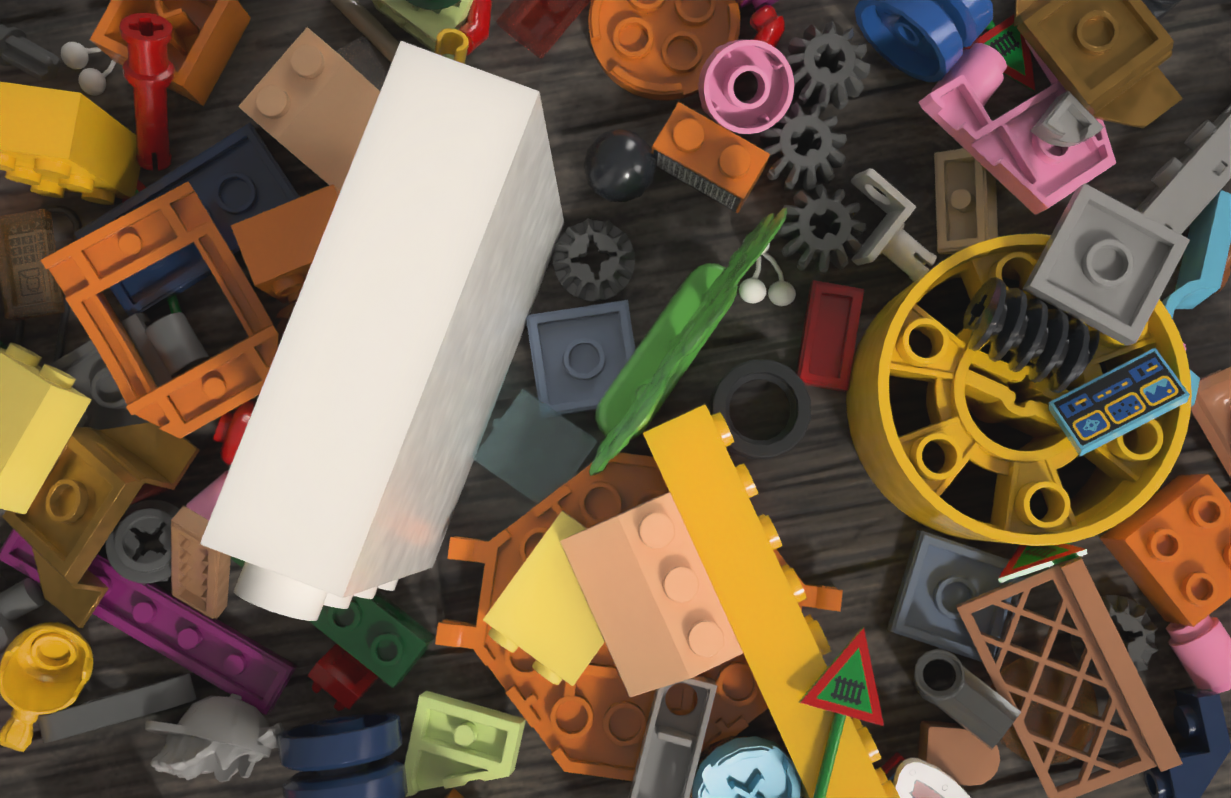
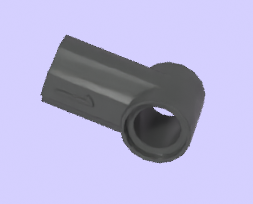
M935 649L926 652L919 658L915 666L913 683L918 694L924 700L934 703L991 750L1021 713L1019 709L963 667L960 660L946 650ZM932 664L946 666L952 672L954 678L953 686L944 691H935L929 688L923 678L924 669Z

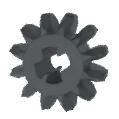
M832 20L826 23L822 34L815 26L810 24L804 30L803 39L798 37L791 39L787 48L791 55L785 58L793 73L794 90H801L797 99V103L800 106H804L809 98L816 100L815 105L819 104L821 112L825 111L829 101L838 110H841L847 105L848 96L858 97L864 89L861 79L867 78L870 73V64L861 60L867 52L866 44H850L854 36L853 28L847 29L840 36L835 34L836 27ZM818 62L823 66L820 69L816 66ZM831 66L834 68V72L832 74L828 69Z
M798 103L792 104L788 117L784 115L772 128L761 132L759 140L767 146L762 150L770 154L767 163H774L769 169L767 177L769 180H775L781 174L786 176L787 179L784 183L786 191H792L797 180H801L803 189L807 193L813 192L817 179L822 183L829 184L835 177L832 168H840L845 162L846 156L838 149L845 145L847 141L846 134L831 133L838 123L837 116H830L825 121L818 118L821 112L819 104L813 105L808 115H804ZM798 141H804L809 144L806 156L795 152L798 147Z
M817 185L813 191L812 198L806 192L800 190L793 197L795 206H783V208L787 207L785 219L787 223L781 226L776 236L782 239H792L783 247L781 252L784 257L791 256L797 251L802 255L797 262V269L803 271L810 261L814 260L817 274L824 275L828 271L830 262L841 270L849 263L847 254L856 255L860 252L862 244L855 236L861 235L866 231V224L861 221L851 220L861 208L859 203H851L847 207L841 204L845 197L844 189H838L832 198L828 199L824 185ZM819 221L829 226L825 231L826 235L823 239L813 235L816 229L815 225Z

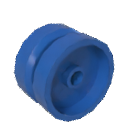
M859 0L854 10L857 24L873 48L895 68L913 78L926 82L941 81L963 55V47L971 46L993 20V4L991 0Z

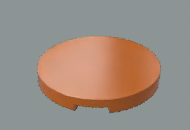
M591 0L588 18L591 47L603 71L624 90L652 100L685 98L699 92L700 73L713 50L718 46L738 40L740 32L739 6L735 0Z

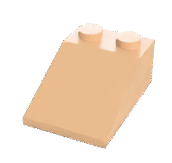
M307 27L238 107L328 185L334 184L339 190L378 89Z

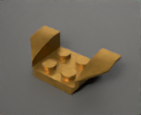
M1015 0L1014 26L1018 24L1017 29L1065 90L1069 91L1094 118L1127 126L1145 128L1183 99L1158 68L1159 65L1172 56L1171 49H1173L1174 40L1142 0Z
M151 422L103 430L76 427L27 513L21 514L6 510L2 517L32 547L44 598L67 616L78 628L84 627L109 589L98 577L88 570V567L144 483L172 490L175 489L200 451L199 448L185 437L177 438L159 429V426Z

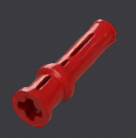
M135 13L123 18L119 28L120 35L127 42L128 58L123 63V75L128 83L133 86L137 134L136 159L139 166L153 171L152 153L156 152L158 170H163L169 167L172 161L169 144L166 88L171 84L175 74L174 66L168 60L167 44L172 40L173 27L162 16L151 13Z

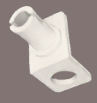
M869 168L856 174L851 183L885 211L887 215L862 245L860 252L854 255L852 261L856 265L871 263L879 254L883 253L915 282L929 271L924 265L933 266L937 258L936 255L930 253L903 229L905 226L904 222L916 206L875 170ZM874 187L878 188V189H879L880 191H882L886 196H884V195H882L881 193H879Z

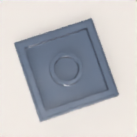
M628 300L526 315L541 418L596 410L600 399L635 351Z
M917 530L887 630L982 662L956 605L1018 579V577L999 583L998 577L1008 564V559ZM1012 597L1007 598L1004 601L1011 603ZM990 605L972 613L981 632L1000 638L1008 610ZM986 642L994 658L997 646Z

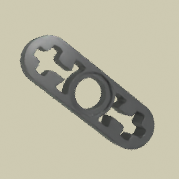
M191 673L69 706L54 713L43 714L38 717V723L43 743H49L173 708L196 700L197 697Z

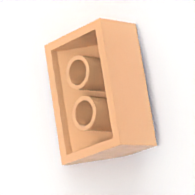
M670 492L657 496L560 541L629 697L691 679L743 654Z

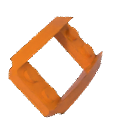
M189 181L40 260L46 270L49 269L66 296V301L98 350L127 404L126 408L131 415L147 420L159 426V429L181 439L259 395L278 347L279 333ZM194 242L249 337L157 387L131 338L102 291Z

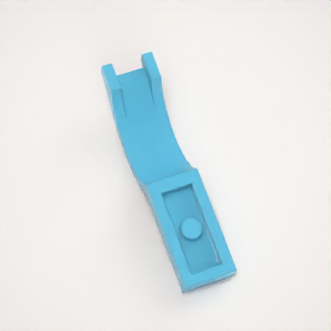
M1220 190L1190 225L1187 237L1190 241L1183 254L1175 292L1162 301L1172 318L1175 309H1193L1221 288L1231 243V193ZM1190 370L1191 406L1195 405L1200 377Z

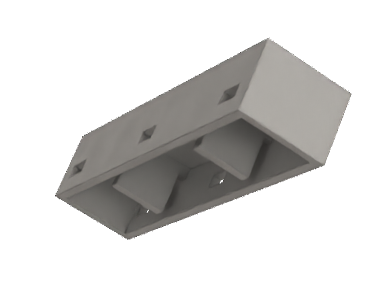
M1231 103L1213 123L1206 120L1186 139L1184 144L1190 149L1180 160L1173 157L1153 176L1151 181L1157 186L1136 208V211L1182 234L1231 179Z
M697 675L691 679L678 682L690 685L697 693V705L692 712L686 715H676L666 706V693L675 684L655 690L628 798L690 797L717 689L714 679Z

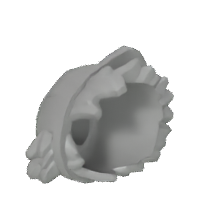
M233 693L229 697L209 696L193 703L178 724L158 721H146L145 723L146 731L166 737L165 746L150 762V765L156 771L177 775L179 778H185L186 780L196 778L200 774L214 772L219 782L229 781L238 771L241 777L248 778L255 763L263 757L269 758L271 750L278 748L277 735L284 728L281 723L269 727L268 721L256 707L242 701L241 696Z

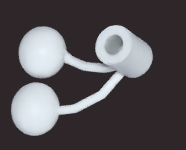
M67 42L61 48V58L68 67L82 69L88 63V54L101 52L102 50L98 47L85 48L77 42ZM112 60L108 69L103 73L94 68H86L81 71L78 78L81 89L93 96L102 94L106 89L105 77L112 72L116 62Z
M769 243L761 255L772 263L778 274L779 281L770 286L768 297L777 306H787L794 301L796 292L790 283L784 281L783 272L777 262L767 253L770 246ZM761 256L756 260V270L753 277L744 280L739 286V295L747 303H758L766 296V287L758 279L761 271Z

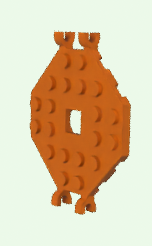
M620 452L613 459H610L603 471L596 475L590 476L591 464L490 541L459 536L450 537L447 559L485 563L476 625L443 619L442 622H438L435 644L473 649L484 665L488 666L506 690L507 696L531 728L533 727L551 750V755L564 772L632 781L655 690L629 697L605 642L574 686H571L563 679L559 685H555L533 669L532 665L536 659L523 649L518 647L512 653L495 642L488 635L492 627L483 621L561 511L566 512L586 528H590L657 496L669 493V489L654 457ZM777 549L773 550L780 566L787 564ZM798 577L807 599L798 602L801 611L802 606L841 611L843 590L836 587L804 584ZM744 653L699 674L714 679L717 689L698 763L717 747L732 740L749 726L748 723L768 709ZM675 684L666 693V706L676 715L689 714L697 705V693L688 684Z

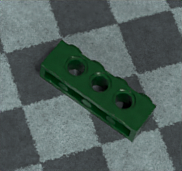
M231 556V559L243 568L245 561ZM376 591L373 599L353 596L347 609L323 605L318 620L309 621L392 688L407 676L436 638L379 591Z

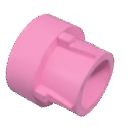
M735 40L718 46L708 57L700 73L698 90L703 111L715 123L733 132L753 134L767 130L785 115L791 104L794 93V78L791 67L785 56L766 42ZM750 71L757 79L758 89L752 99L741 102L734 94L733 85L738 75L742 72Z

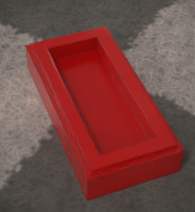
M815 280L811 282L796 374L803 380L805 385L842 392L848 391L864 289Z

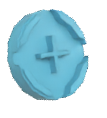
M757 736L735 738L717 747L701 763L693 781L692 798H800L801 778L790 756L774 741Z

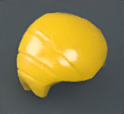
M59 622L37 624L17 635L8 645L0 662V694L14 709L11 712L10 719L0 731V745L15 751L24 752L32 742L33 723L37 721L39 715L54 713L72 705L91 678L93 670L92 650L89 643L75 628Z

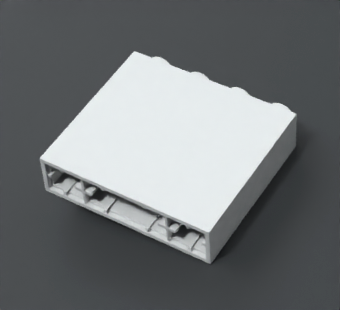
M398 40L200 542L202 546L245 561L234 589V593L241 599L281 615L301 620L316 621L319 618L323 605L347 609L353 596L373 599L377 588L394 591L400 578L433 567L525 325L526 315L529 314L563 224L537 90Z

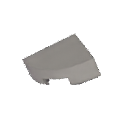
M1066 91L1053 101L1031 129V132L1051 145L1071 147L1095 136L1104 127L1069 91Z

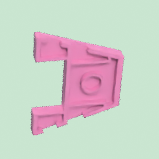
M1025 40L1051 82V86L996 120L990 119L963 74L931 92L918 103L932 119L1036 215L1074 192L1082 184H1086L1115 165L1116 160L1104 122L1097 118L1095 119L1104 128L1095 136L1071 147L1051 145L1031 132V129L1053 101L1065 93L1066 90L1027 40Z

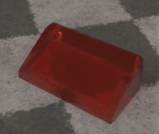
M513 0L497 19L496 23L534 55L542 59L591 0Z

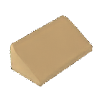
M964 148L934 153L938 253L955 254L976 243L998 237L996 178Z

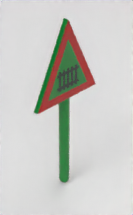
M1014 14L997 26L991 21L985 28L987 32L977 38L973 44L983 43L997 50L1007 63V68L1003 75L1034 92L1035 83L1030 48L1025 42L1026 39L1017 29L1018 24L1014 26ZM972 45L969 47H964L963 50L970 49Z
M1071 543L1045 546L1019 545L998 577V581L1002 583L1088 554L1087 549L1070 545Z
M864 627L857 632L799 701L802 704L834 712L813 798H826L846 716L884 726Z

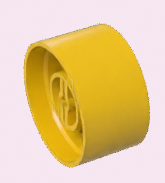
M1015 234L996 237L956 252L889 301L870 323L857 346L852 362L846 404L850 434L864 469L882 494L899 510L930 529L954 537L1045 546L1076 542L1113 528L1134 514L1160 488L1171 472L1187 434L1192 397L1190 369L1180 333L1161 300L1159 299L1136 343L1126 346L1099 331L1100 340L1098 348L1083 373L1062 392L1054 393L1048 387L1052 372L1041 382L1034 383L1028 377L1030 366L1026 365L1019 372H1013L1009 369L1008 363L1001 360L994 362L989 359L988 354L979 350L973 351L969 349L968 342L971 330L962 329L955 336L917 305L922 297L934 287L954 278H962L970 300H972L984 283L994 277H998L1001 280L1003 277L1019 281L1018 288L1022 290L1051 235ZM1022 290L1026 294L1027 300L1037 298ZM1074 317L1070 318V320H1078ZM1085 324L1089 328V331L1096 330L1091 326ZM912 330L921 331L931 340L932 351L928 358L919 357L911 350L909 335ZM987 340L984 345H991L992 341ZM1156 348L1190 394L1188 401L1084 454L1083 456L1097 467L1086 484L1073 498L1069 499L1056 470L1074 460L1078 453L1049 411V402L1103 375L1100 362L1104 361L1107 372ZM889 376L928 382L926 406L931 425L898 437L890 406ZM968 408L982 422L990 424L1001 422L1034 438L1018 450L1003 447L981 432L973 421ZM930 441L937 443L945 454L944 465L937 473L930 471L922 460L923 449ZM968 461L983 469L997 473L990 524L960 513L940 498V495ZM1038 489L1041 490L1048 508L1046 515L1039 520L1034 517L1030 510L1031 496Z

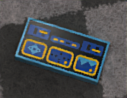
M1153 348L1050 401L1049 411L1078 455L1082 456L1186 403L1190 394L1158 350Z

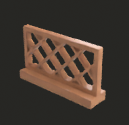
M1081 557L1035 571L956 605L997 693L1016 708L1017 706L1010 692L1023 697L1019 708H1017L1021 713L1014 721L1013 726L1048 798H1076L1156 766L1163 772L1183 764ZM1053 580L1061 596L1053 618L1024 608L1031 588ZM1020 593L1016 605L1004 601ZM990 605L1013 612L1003 639L981 632L972 613ZM1066 609L1075 627L1062 622ZM1021 615L1050 626L1040 654L1010 643ZM1058 630L1081 637L1085 649L1077 668L1048 657ZM986 642L999 647L995 660ZM1007 650L1037 661L1027 688L1003 679L1000 669ZM1090 660H1092L1099 676L1086 672ZM1045 665L1074 676L1064 703L1035 692ZM1083 679L1106 688L1110 697L1102 717L1073 707ZM1031 700L1060 711L1050 738L1027 729L1024 718ZM1115 710L1124 726L1111 722ZM1069 715L1098 726L1088 753L1059 742ZM1107 730L1130 738L1138 756L1117 764L1098 757ZM1034 742L1047 746L1042 758ZM1056 750L1084 761L1078 779L1055 787L1048 769ZM1094 765L1103 768L1099 771L1091 773Z

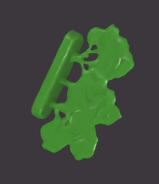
M787 207L781 209L775 217L774 213L760 221L757 227L746 236L739 249L733 253L728 267L716 263H706L695 268L685 278L597 405L595 420L599 430L606 437L598 447L596 457L590 466V476L603 471L610 459L619 454L631 439L638 437L647 428L733 304L737 294L738 282L760 257L786 219Z

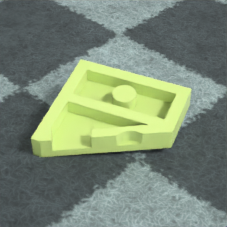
M425 691L419 695L404 764L408 790L405 797L415 795L418 791L442 786L445 789L463 786L469 781L477 779L488 781L509 777L515 770L526 721L525 718Z

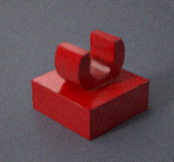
M337 643L315 664L308 674V677L314 681L312 685L314 692L318 693L323 688L337 700L334 705L337 711L343 710L345 707L350 710L379 678Z

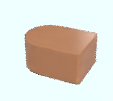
M921 722L918 758L935 765L951 776L959 785H982L991 780L998 771L1000 754L997 745L991 750L959 723Z

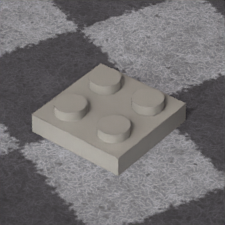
M1084 183L1072 195L1022 290L1128 346L1138 341L1190 239Z

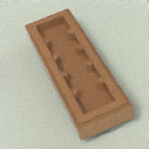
M183 505L171 519L172 596L208 618L217 620L227 607L231 556L200 545L209 520Z

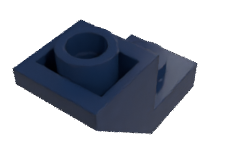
M1191 686L1174 690L1178 705L1174 708V720L1179 733L1185 738L1186 742L1173 745L1183 764L1163 772L1157 766L1144 771L1145 784L1152 798H1201L1231 750L1220 694Z

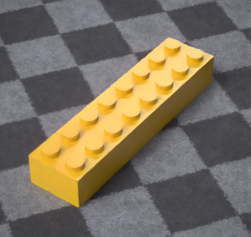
M705 404L643 432V435L673 497L808 796L813 798L834 712L802 704L799 701L828 668L823 655L831 652V648L818 621L813 620L811 614L804 617L798 605V602L807 599L806 594L792 567L789 568L787 564L783 566L779 564L773 550L782 546L781 540L770 517L764 514L757 516L749 498L757 495L758 491L746 465L743 463L735 467L726 447L732 445L734 440L721 412L710 415ZM846 716L826 798H900L891 780L887 779L881 767L874 769L872 763L880 760L881 756L866 726L863 727L860 719Z

